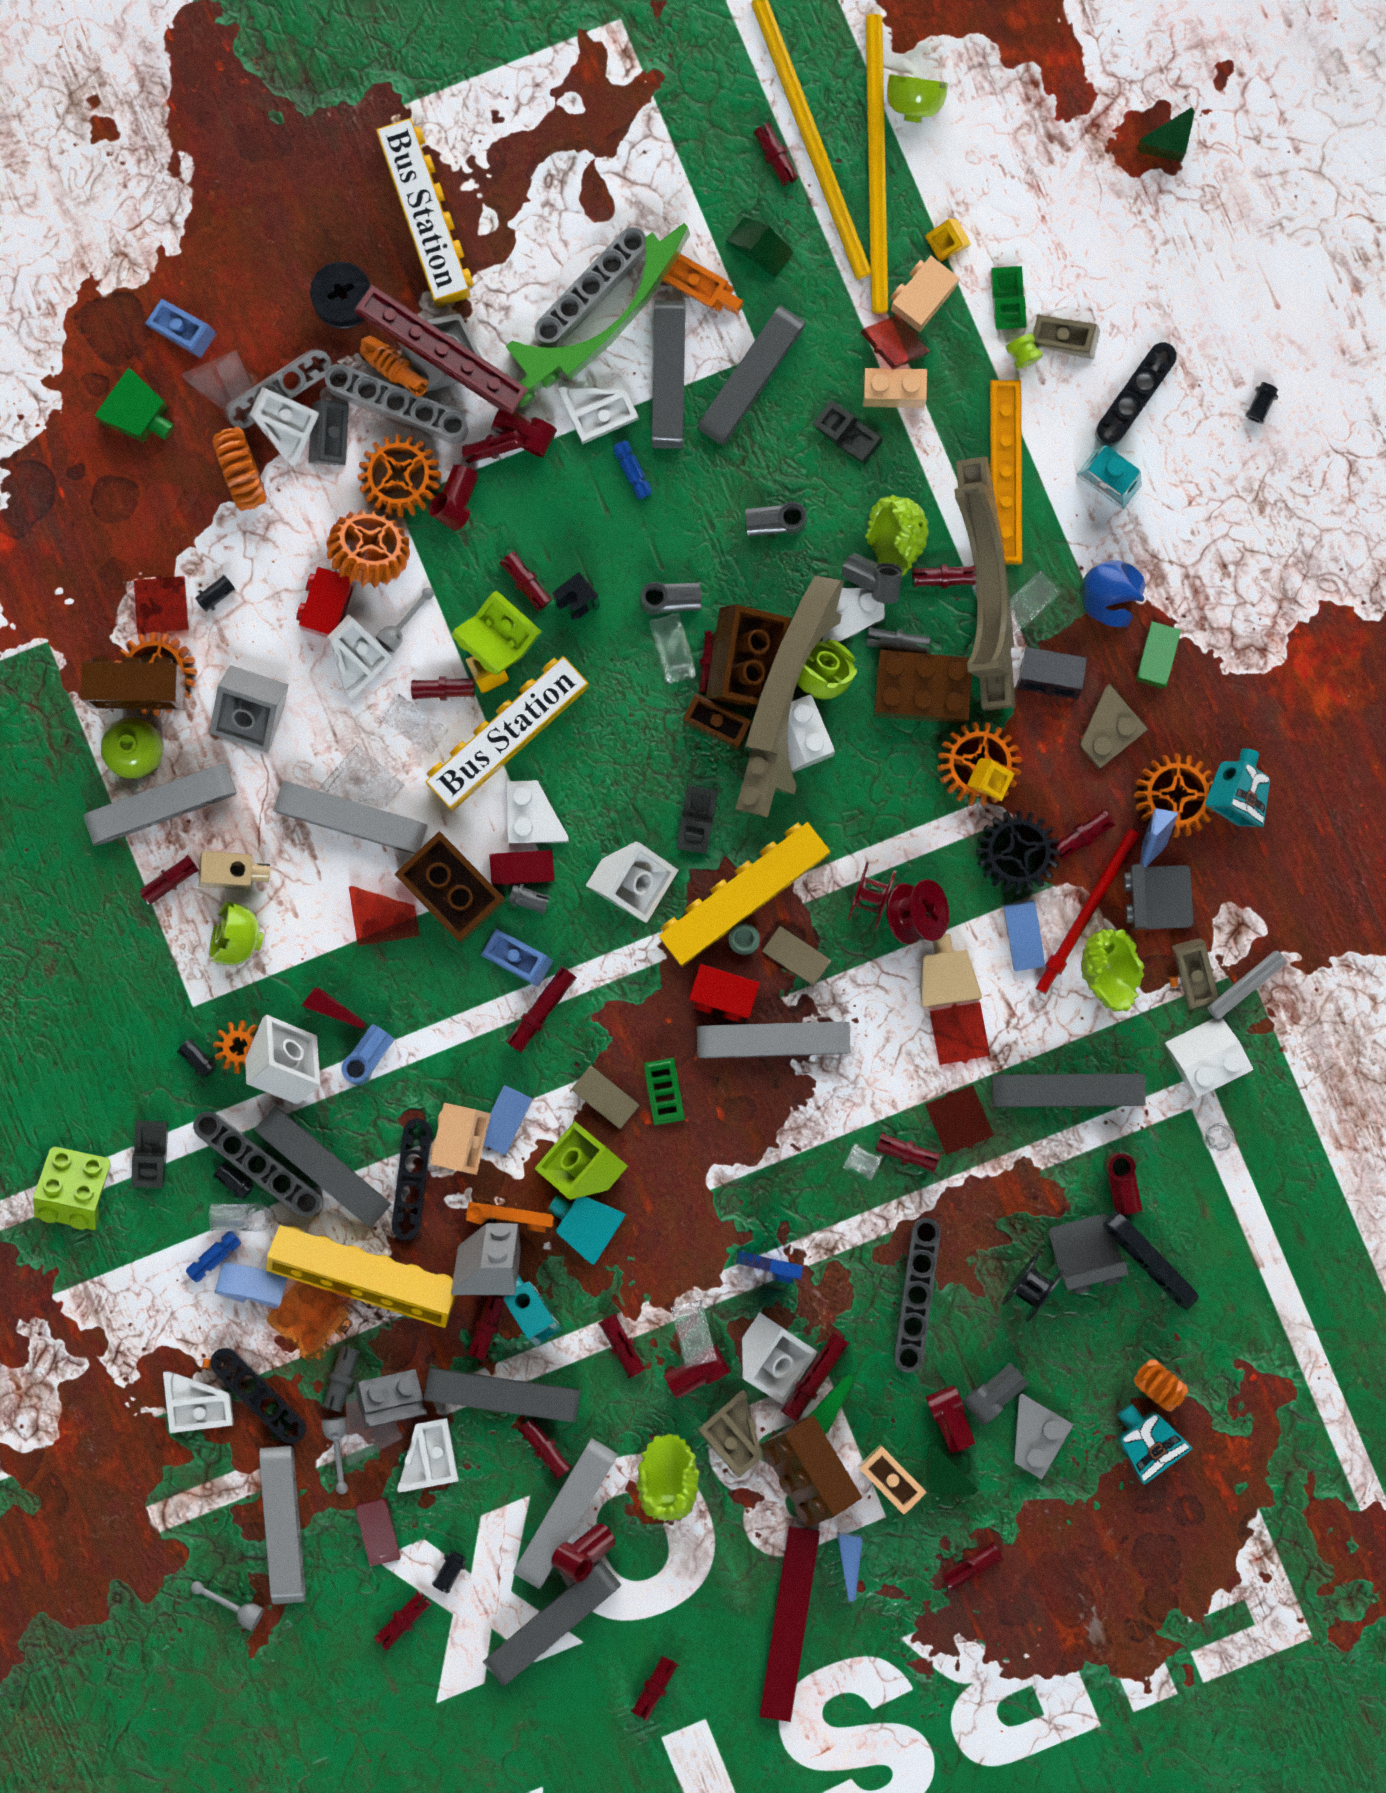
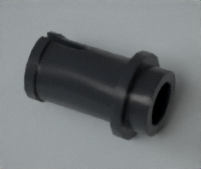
M1262 382L1260 386L1255 388L1257 393L1248 412L1245 414L1248 419L1259 424L1264 423V419L1273 401L1278 399V388L1266 382Z
M223 574L204 591L199 590V594L195 599L205 612L210 609L214 611V606L230 593L236 591V589Z
M192 1038L187 1040L177 1050V1053L195 1070V1076L200 1075L204 1079L217 1067L214 1064L215 1059L213 1057L209 1058L195 1044Z
M224 1162L213 1175L214 1179H217L233 1193L234 1199L244 1200L254 1188L250 1178L245 1179L227 1162Z
M450 1550L449 1554L444 1555L443 1559L445 1561L432 1582L436 1589L447 1594L450 1593L461 1569L465 1570L467 1567L465 1565L467 1558L453 1550Z

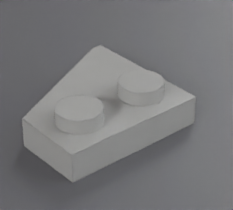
M1020 1393L1017 1400L1018 1411L1013 1462L1042 1479L1074 1424Z

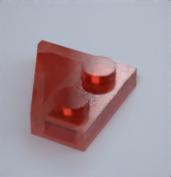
M349 886L358 947L420 937L415 905L355 886Z

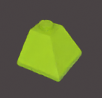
M574 1121L534 1169L571 1200L609 1190L628 1165Z

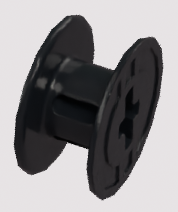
M337 261L325 265L315 274L310 287V297L316 314L325 324L333 328L349 329L358 326L364 319L355 314L354 311L371 285L367 275L359 267L349 262ZM339 291H343L347 295L345 300H341L337 296Z
M1035 1253L1028 1261L1001 1302V1304L1005 1305L1015 1294L1032 1307L1025 1319L1026 1322H1029L1038 1312L1063 1274V1270H1059L1051 1280H1048L1034 1270L1033 1266L1039 1257V1253Z

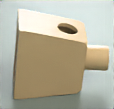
M202 851L200 855L198 887L249 889L251 882L269 883L270 864L252 863V855ZM232 866L241 867L243 875L233 876L230 868Z
M944 934L941 939L933 941L935 954L923 956L921 961V1008L982 999V993L967 950L953 952L951 934Z

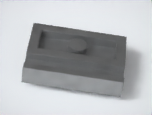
M416 1369L360 1381L354 1384L361 1415L364 1416L365 1429L427 1414L422 1403L423 1396Z

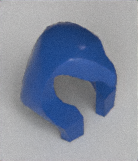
M1108 560L1090 569L1084 577L1081 591L1085 612L1088 616L1106 625L1128 627L1133 619V615L1123 608L1113 611L1105 607L1127 601L1143 602L1145 599L1143 593L1146 586L1144 576L1133 565L1121 560Z

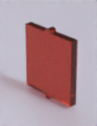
M898 315L864 328L861 331L864 338L874 348V352L879 354L892 369L924 357L929 353L927 347L916 336V332L911 330Z
M157 575L154 579L133 580L138 635L150 634L151 632L163 635V633L189 630L185 576L162 578L161 575Z
M980 1002L961 1006L953 1004L950 1008L929 1011L939 1065L960 1061L966 1064L968 1060L990 1056Z
M973 1085L955 1093L949 1091L945 1097L925 1104L945 1155L965 1147L971 1149L973 1144L994 1136Z

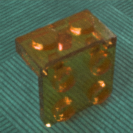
M297 1281L282 1298L280 1306L277 1309H273L267 1316V1322L301 1351L299 1354L306 1361H313L314 1358L320 1361L331 1348V1345L328 1344L335 1334L341 1336L351 1325L352 1321L348 1318L354 1312L329 1291Z

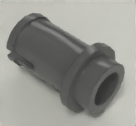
M522 883L520 886L514 884L508 902L513 903L515 908L519 905L544 914L550 896L524 888Z

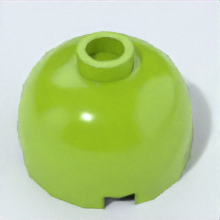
M889 74L887 98L895 112L904 114L903 121L922 123V117H932L941 110L946 100L949 83Z
M835 640L818 641L802 668L797 685L808 695L812 694L814 698L822 700L832 699L843 694L857 674V668L855 669L853 665L855 661L853 654L844 645Z
M137 717L122 718L113 722L105 730L101 740V756L105 765L115 775L126 779H142L151 775L161 763L164 742L159 731L148 721Z
M225 901L217 915L223 917V919L220 920L218 926L214 925L212 930L209 957H213L210 960L211 962L233 966L242 964L249 959L254 950H260L264 933L259 932L258 919L247 907Z

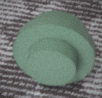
M739 924L729 934L730 947L740 955L751 954L759 946V933L750 924Z

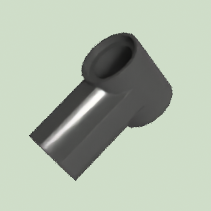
M788 502L780 506L745 509L748 537L780 533L795 535L802 532L807 525L805 509L797 502ZM792 511L798 512L801 515V520L798 524L789 525L784 521L786 514Z
M856 553L848 556L846 563L842 567V576L846 580L871 591L872 598L877 602L890 604L899 600L903 571L900 566L893 563L878 564Z
M648 583L641 591L640 607L648 615H657L661 612L701 611L700 583ZM656 592L662 597V602L658 605H651L647 602L645 596L648 593Z
M1009 1363L986 1384L982 1383L974 1389L962 1402L984 1426L1004 1409L1003 1405L1024 1389L1028 1382Z

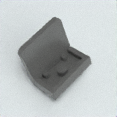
M1144 864L1131 865L1127 868V873L1123 874L1124 891L1129 892V904H1125L1126 923H1130L1131 930L1188 928L1192 926L1191 872L1188 866L1144 868Z
M1101 1214L1050 1228L1048 1235L1058 1271L1063 1270L1060 1278L1063 1290L1072 1289L1073 1295L1092 1290L1090 1284L1103 1281L1104 1287L1121 1283V1276L1128 1275L1126 1263L1121 1262L1116 1241L1103 1227L1102 1223L1109 1217L1108 1215Z

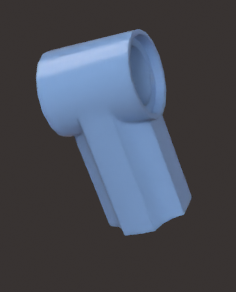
M372 1024L351 1055L342 1063L341 1071L345 1079L353 1085H363L369 1081L373 1070L395 1039L378 1026ZM355 1062L365 1065L364 1074L358 1078H353L348 1073L349 1067Z

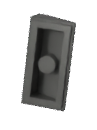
M327 400L313 402L311 409L319 412V415L310 433L308 462L323 465H346L349 404Z

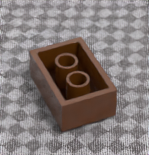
M737 604L721 607L718 615L706 698L756 711L779 646L791 623V617Z
M880 650L873 717L966 725L969 720L972 674L968 672L967 667L970 657Z
M92 657L91 662H82L81 701L91 709L185 710L186 673L177 663H173V659L155 658L154 663H141L140 658L127 657L122 658V663L110 662V658Z
M440 831L394 874L461 945L507 902Z
M814 1415L787 1426L759 1444L763 1450L764 1460L769 1466L773 1467L779 1477L780 1487L790 1496L796 1506V1514L808 1527L837 1516L863 1498Z

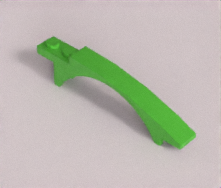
M685 223L661 241L657 239L653 232L645 237V268L639 289L626 311L609 328L589 340L565 347H534L513 340L505 346L527 375L519 381L520 384L528 388V391L518 406L522 408L532 402L536 397L534 393L543 386L547 389L554 385L560 379L559 374L561 372H564L571 381L617 339L649 302L677 260L690 236L689 229Z

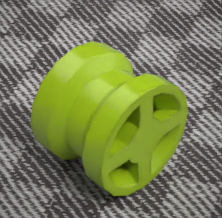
M1033 333L1023 335L1005 347L1007 353L1011 354L1015 360L1013 365L1016 370L1032 365L1043 357L1042 351L1037 349L1034 344L1035 337Z

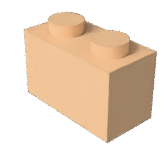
M931 255L925 263L920 260L910 273L913 278L906 286L900 284L891 296L893 300L891 311L919 333L955 290L960 279Z
M865 368L863 376V407H925L927 400V369Z
M444 1103L443 1109L438 1116L436 1139L430 1150V1164L477 1175L491 1113Z
M880 1444L858 1465V1468L904 1515L927 1493Z

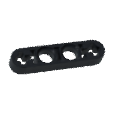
M1160 342L1151 348L1102 417L1095 430L1096 439L1101 445L1112 447L1122 440L1172 369L1177 359V353L1171 344ZM1163 351L1167 352V360L1170 362L1163 361L1157 371L1152 369L1158 358L1155 352L1161 354ZM1142 374L1149 375L1153 380V387L1149 390L1140 389L1136 383L1137 377ZM1124 399L1132 400L1135 403L1136 411L1130 415L1123 414L1119 409V402ZM1116 417L1120 420L1114 432L1117 437L1111 435L1109 438H1105L1103 436L1105 430L1102 427L1109 428Z
M420 1118L408 1121L403 1130L392 1217V1231L401 1240L415 1238L420 1232L433 1134L430 1124ZM417 1123H420L421 1128L427 1131L426 1136H421L419 1140V1146H426L425 1152L416 1149L406 1150L407 1144L414 1146L415 1137L410 1135L409 1131L416 1128ZM414 1154L419 1155L423 1160L422 1169L416 1173L409 1172L405 1166L406 1159ZM407 1186H414L419 1192V1198L413 1204H407L401 1198L402 1190ZM399 1206L407 1209L418 1208L417 1215L410 1213V1223L415 1224V1229L409 1230L408 1235H403V1230L398 1228V1222H404L405 1212L399 1213Z
M1114 1211L1102 1223L1104 1229L1178 1306L1189 1310L1199 1299L1197 1292L1124 1216Z
M222 1348L214 1352L210 1361L214 1373L282 1441L293 1444L304 1438L307 1432V1425L304 1419L232 1348ZM230 1354L233 1358L230 1363L236 1370L239 1369L240 1365L245 1368L244 1371L235 1376L233 1382L228 1377L234 1373L227 1367L221 1370L218 1366L221 1363L218 1358L220 1355L225 1357ZM245 1375L252 1376L257 1384L256 1389L249 1394L242 1392L239 1388V1381ZM269 1397L274 1398L279 1405L277 1413L273 1416L264 1414L261 1409L263 1400ZM285 1409L289 1412V1415L284 1418L291 1424L298 1422L300 1425L297 1428V1431L300 1433L297 1437L294 1434L289 1437L286 1436L287 1427L282 1422H279L277 1426L273 1423L274 1420L283 1414Z

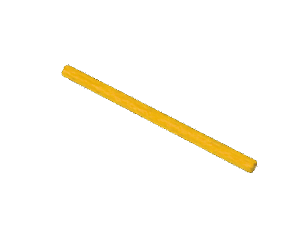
M752 0L751 6L854 276L857 280L866 278L871 274L870 266L769 1Z
M869 14L866 16L871 311L873 314H886L888 312L883 25L880 14Z

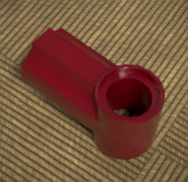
M500 409L496 413L491 426V430L498 434L517 430L522 435L523 446L521 448L541 458L545 456L557 432V428L536 417L531 419L517 411H514L509 416Z
M461 464L453 465L443 491L437 494L429 505L428 511L430 516L452 531H458L463 528L469 519L470 510L466 506L479 478L477 476L478 473Z
M1121 1152L1109 1154L1104 1161V1171L1108 1178L1114 1211L1121 1215L1143 1211L1135 1174L1136 1164L1134 1159L1130 1155ZM1119 1158H1123L1127 1163V1169L1122 1175H1116L1112 1169L1114 1161Z
M717 1344L692 1356V1360L663 1375L676 1399L694 1391L703 1384H711L731 1372Z
M955 1385L925 1396L935 1423L938 1422L950 1453L961 1451L976 1444L963 1413L965 1409Z
M602 1523L596 1524L573 1544L564 1542L559 1545L553 1553L551 1564L573 1581L580 1583L590 1575L594 1563L616 1545L615 1537L607 1526Z

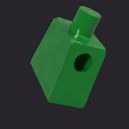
M127 368L95 414V417L103 425L141 442H145L152 432L166 440L175 427L173 423L163 417L168 410V406L163 399L130 368Z

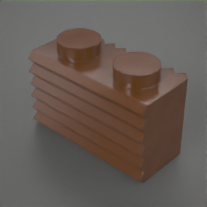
M697 693L694 695L683 717L685 727L689 726L690 730L695 728V731H700L701 735L706 734L707 738H712V741L717 739L718 743L722 742L723 746L728 745L729 749L734 748V751L740 749L752 723L751 720Z

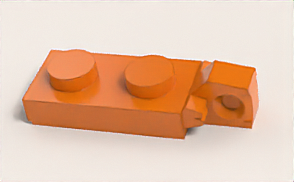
M679 254L677 260L663 279V282L711 310L714 309L721 312L724 307L726 310L738 315L744 305L742 299L732 294L734 287L729 285L727 280L682 254Z
M475 1202L468 1203L466 1213L467 1221L482 1225L490 1218L497 1219L496 1223H527V1230L546 1233V1227L554 1226L555 1220L553 1214Z

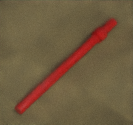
M1132 829L1127 831L1057 952L1049 957L1045 964L1047 969L1035 987L1037 991L1046 995L1058 974L1061 975L1067 966L1066 959L1140 836L1136 831Z

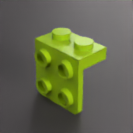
M496 590L488 597L477 614L455 628L451 635L463 650L468 651L480 662L485 670L498 675L520 660L542 631Z
M51 1148L33 1196L34 1217L40 1218L47 1223L58 1222L71 1225L80 1230L91 1229L96 1231L99 1222L98 1203L111 1167L110 1160L106 1157L69 1149Z

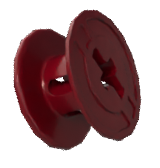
M867 861L847 920L851 919L854 908L858 907L878 914L874 929L877 930L896 871H893L889 884L866 878L865 875L869 866ZM869 883L881 887L883 891L869 888L866 884ZM864 900L876 904L877 908L864 905L860 901Z
M925 879L919 881L915 886L900 883L893 887L887 899L886 915L893 935L901 943L910 945L918 942L921 937L933 942L941 939L946 933L949 924V905L943 889L935 881Z

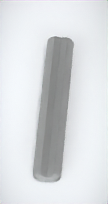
M1274 951L1208 1006L1212 1016L1216 1019L1222 1018L1286 964L1284 956L1279 951Z

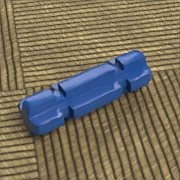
M622 441L614 445L613 452L617 459L621 460L620 465L630 485L634 486L633 491L637 499H644L651 495L652 489L648 481L644 480L645 475L635 455L631 454L632 449L629 443Z
M228 1231L221 1237L222 1241L220 1243L215 1242L198 1258L200 1260L198 1263L194 1261L187 1267L186 1272L194 1282H200L207 1276L205 1274L206 1271L211 1272L229 1256L228 1252L230 1250L233 1252L241 1245L240 1239L234 1232Z

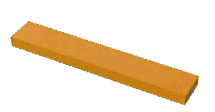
M990 380V473L1002 536L1005 565L1022 564L1021 380Z

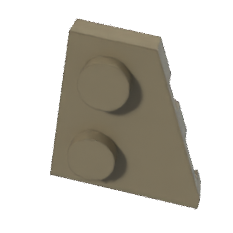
M1108 684L1103 691L1079 747L1099 770L1148 729L1111 684Z
M744 1389L697 1429L699 1434L737 1478H740L763 1457L759 1445L760 1442L757 1440L755 1423L748 1406L747 1393Z

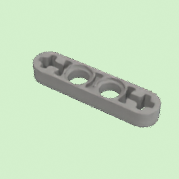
M312 349L305 352L231 401L225 409L227 422L241 429L251 426L255 423L250 416L252 409L244 413L245 420L242 422L239 419L234 420L233 418L236 415V407L240 409L249 407L251 405L247 402L249 398L254 406L262 387L270 389L288 399L295 397L325 377V372L331 367L330 357L321 350ZM313 356L318 359L322 358L323 361L320 363L321 370L310 369L306 372L309 376V379L306 380L305 374L298 368V365L301 364V367L306 369L313 364L311 359ZM288 372H295L299 378L298 385L293 389H287L283 384V378Z

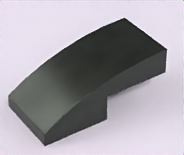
M832 400L813 422V426L863 465L866 464L883 442L881 436L858 422L853 414Z
M692 785L687 786L676 849L707 854L718 790Z
M137 1120L135 1122L131 1187H164L168 1121Z

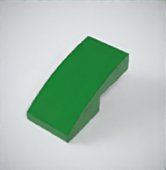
M1022 266L990 268L995 330L1027 328Z

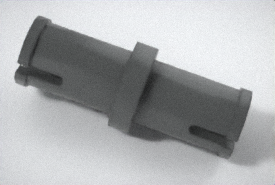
M869 627L868 635L880 637L881 639L867 638L866 647L928 654L929 648L917 646V643L930 645V636L906 634L901 629H897V632Z
M340 1345L333 1373L330 1372L328 1379H331L322 1407L342 1412L349 1384L353 1385L354 1379L351 1377L360 1351Z

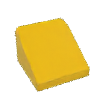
M947 219L925 235L939 262L946 260L971 245L969 238L957 219Z
M474 656L466 659L481 693L490 691L509 681L505 670L495 675L485 670Z
M980 758L967 785L998 801H1002L1015 773L993 760Z

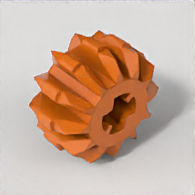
M244 1020L239 1022L238 1031L232 1022L227 1023L229 1034L222 1030L217 1032L220 1037L224 1038L223 1043L213 1042V1047L223 1048V1051L215 1055L216 1060H222L227 1057L222 1067L228 1070L234 1063V1073L236 1074L241 1073L242 1064H244L246 1069L245 1058L253 1042V1036L258 1029V1026L253 1024L246 1032L247 1024ZM238 1039L241 1042H247L248 1045L243 1048V1055L233 1051V1048L237 1046L236 1041Z
M1150 1359L1145 1365L1143 1364L1134 1378L1135 1385L1166 1411H1173L1184 1401V1397L1188 1393L1187 1385L1154 1359Z

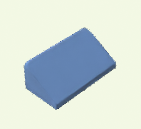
M1158 808L1153 811L1142 843L1140 864H1144V868L1167 846L1178 816L1177 812Z

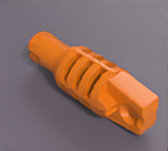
M371 335L361 340L360 354L372 368L377 370L386 379H389L391 383L403 385L416 397H421L425 394L429 382L412 369L409 360L392 349L391 346Z

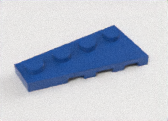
M741 1251L738 1252L736 1260L737 1264L773 1273V1280L791 1284L793 1283V1278L801 1279L803 1266Z

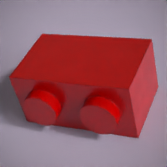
M317 567L316 573L309 575L306 584V591L309 592L306 603L301 602L297 611L296 620L300 621L299 627L301 630L327 638L344 620L356 582L354 581L350 584L349 576L340 577L337 572Z
M700 964L689 1002L695 1003L693 1007L695 1010L711 1014L712 1009L724 1012V1019L741 1024L742 1018L749 1020L760 982Z

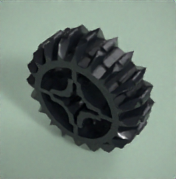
M1021 810L1015 812V820L1011 819L1008 811L1004 812V823L997 817L992 819L995 830L988 825H985L983 831L989 835V838L984 836L978 837L977 841L980 844L986 845V848L976 849V855H985L986 859L978 861L977 865L978 867L988 865L989 869L983 873V877L988 878L993 873L996 878L992 881L991 885L996 887L1000 880L1005 882L1002 887V891L1005 893L1008 892L1010 884L1014 885V893L1016 895L1021 893V885H1025L1028 893L1033 892V881L1039 888L1043 887L1044 881L1040 876L1051 879L1053 874L1047 867L1057 868L1059 865L1057 861L1050 859L1061 854L1060 850L1051 849V846L1057 844L1059 839L1057 837L1048 839L1047 835L1054 830L1052 826L1044 831L1040 828L1045 822L1044 818L1041 817L1036 824L1032 823L1033 812L1028 813L1026 820H1022ZM1016 828L1029 830L1039 841L1026 842L1022 840ZM1006 830L1008 848L993 855V844L996 837ZM1015 845H1020V848L1023 847L1025 850L1029 849L1022 855V861L1017 860L1016 857L1013 858L1012 855L1006 856L1012 852ZM1043 850V860L1039 869L1030 875L1028 869L1029 855ZM1012 863L1021 877L1006 874L997 864Z

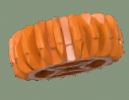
M239 427L221 430L220 433L214 435L213 443L235 505L241 511L258 508L259 505L266 502L267 496L247 438Z
M400 434L395 435V443H390L389 438L385 436L383 437L385 446L380 447L377 442L372 444L376 451L375 454H372L370 451L364 452L365 458L370 462L359 463V468L366 471L357 475L359 481L366 482L359 489L361 493H369L365 498L368 504L376 501L374 509L377 512L386 506L385 513L388 517H391L394 509H397L399 518L404 517V509H408L410 515L414 516L416 515L414 506L418 504L420 509L425 510L427 507L423 499L426 498L432 501L435 497L429 489L434 491L440 489V485L432 481L441 478V472L433 470L439 466L438 459L429 460L434 454L433 450L430 448L423 451L425 444L422 440L413 446V436L409 435L405 443H402ZM408 454L415 458L413 460L409 458L405 462H397L391 455ZM383 462L387 469V474L381 480L382 484L376 488L375 473L379 464ZM423 465L424 480L420 488L416 490L411 480L417 473V468ZM391 466L396 471L400 470L401 474L405 471L404 476L408 486L403 481L399 482L398 478L396 482L394 481L395 476ZM395 490H402L409 497L393 499L384 494L386 492L390 494Z
M362 508L357 515L349 511L346 518L340 516L336 524H333V527L330 529L326 541L327 559L332 560V569H339L340 577L349 576L350 584L356 580L360 581L362 588L367 583H371L376 588L379 582L387 586L391 579L397 580L400 573L406 569L410 556L409 538L405 537V528H397V519L388 521L386 513L380 517L375 514L374 509L370 514H366Z
M151 632L150 641L147 642L144 635L140 634L138 635L139 645L136 646L133 641L129 640L127 644L132 650L129 653L123 649L119 651L123 658H140L145 653L156 651L147 663H154L155 658H165L166 652L175 656L178 665L186 673V686L196 687V682L188 679V677L196 676L198 671L194 668H187L196 662L195 658H184L190 650L187 646L179 648L181 641L178 638L173 639L169 643V635L163 633L160 641H158L157 634ZM119 660L114 661L115 663H122ZM185 690V698L190 699L192 695ZM141 709L143 715H147L150 711ZM152 710L155 716H160L161 710ZM165 710L168 714L172 713V710Z
M977 722L972 724L971 733H969L965 725L961 726L960 732L962 737L952 732L950 738L954 744L944 741L942 747L949 751V753L942 752L938 754V759L947 762V764H941L937 767L938 772L947 771L948 773L940 779L941 783L949 781L953 783L947 789L949 794L953 793L956 788L961 791L956 798L959 802L964 798L965 794L969 795L968 805L973 806L976 797H979L982 807L986 806V796L988 795L962 782L956 774L954 764L967 769L971 776L976 765L971 764L970 761H976L977 757L981 754V750H983L982 758L993 760L988 754V744L991 743L1000 751L1003 757L1004 765H1000L1015 773L1014 776L1021 774L1020 769L1012 767V765H1017L1022 761L1021 757H1011V754L1018 751V746L1013 745L1009 748L1006 746L1012 737L1007 735L1001 740L999 735L1002 732V728L1000 727L995 730L994 734L989 733L990 723L985 724L983 732L979 731ZM979 740L977 751L974 754H963V756L955 754L963 744ZM1012 779L1009 787L1014 788L1017 782ZM1008 789L1004 797H1007L1009 795ZM990 797L994 804L998 802V800Z
M1178 753L1174 754L1173 763H1170L1167 755H1163L1161 757L1162 767L1157 761L1153 760L1150 763L1153 772L1143 769L1141 774L1147 781L1138 779L1135 785L1144 789V791L1134 793V798L1143 799L1144 801L1135 806L1136 810L1146 809L1147 813L1141 817L1143 822L1152 817L1153 811L1156 809L1153 800L1166 804L1169 811L1178 813L1172 830L1173 838L1179 837L1180 828H1182L1186 837L1192 834L1190 825L1196 831L1202 830L1203 827L1199 819L1209 823L1212 818L1205 811L1215 812L1205 806L1209 789H1211L1213 781L1209 783L1206 781V778L1212 774L1211 770L1201 774L1199 770L1202 768L1203 762L1199 761L1192 767L1190 766L1192 756L1188 755L1184 763H1181V757ZM1172 772L1168 788L1158 791L1152 790L1158 776ZM1181 773L1191 777L1196 782L1199 791L1186 787ZM1175 786L1176 789L1180 790L1179 793L1182 792L1183 796H1186L1181 798L1178 803L1173 802V799H1170L1169 795H1167L1175 790ZM1200 801L1195 815L1181 820L1184 804Z

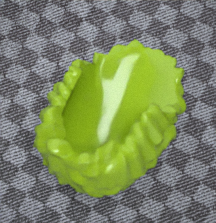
M891 495L890 497L880 498L876 505L872 506V511L869 514L870 520L868 521L869 528L865 538L868 539L867 544L871 545V549L875 551L877 563H893L900 566L903 570V577L912 568V563L917 560L926 547V538L929 534L928 520L925 518L923 509L914 503L913 500Z
M1101 929L1099 932L1093 933L1086 940L1081 961L1082 978L1088 984L1089 989L1093 991V995L1099 998V1001L1102 1002L1105 1008L1112 1009L1114 1012L1128 1011L1131 1005L1135 1003L1134 999L1139 997L1135 989L1141 985L1142 978L1144 977L1142 972L1144 965L1136 953V943L1133 938L1127 935L1125 930L1120 929L1114 932L1113 929Z
M679 1435L655 1436L653 1442L648 1443L647 1451L641 1453L644 1460L639 1463L637 1468L639 1471V1479L636 1482V1490L639 1491L638 1499L642 1502L641 1508L644 1510L645 1515L652 1516L653 1519L663 1520L664 1522L667 1520H680L691 1512L696 1501L697 1492L699 1491L698 1480L700 1473L696 1469V1456L691 1452V1448L686 1445V1440H681Z

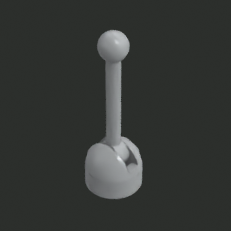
M429 587L424 588L421 598L397 626L384 627L375 636L376 640L387 650L395 653L403 641L401 630L424 602L433 598L434 591Z
M346 1417L326 1418L321 1420L324 1436L333 1441L338 1479L335 1489L337 1493L345 1494L348 1491V1485L344 1482L339 1440L347 1432Z
M196 1581L191 1585V1591L194 1594L201 1593L237 1612L238 1622L244 1628L253 1631L258 1625L264 1608L253 1603H247L239 1607L203 1588L201 1582Z

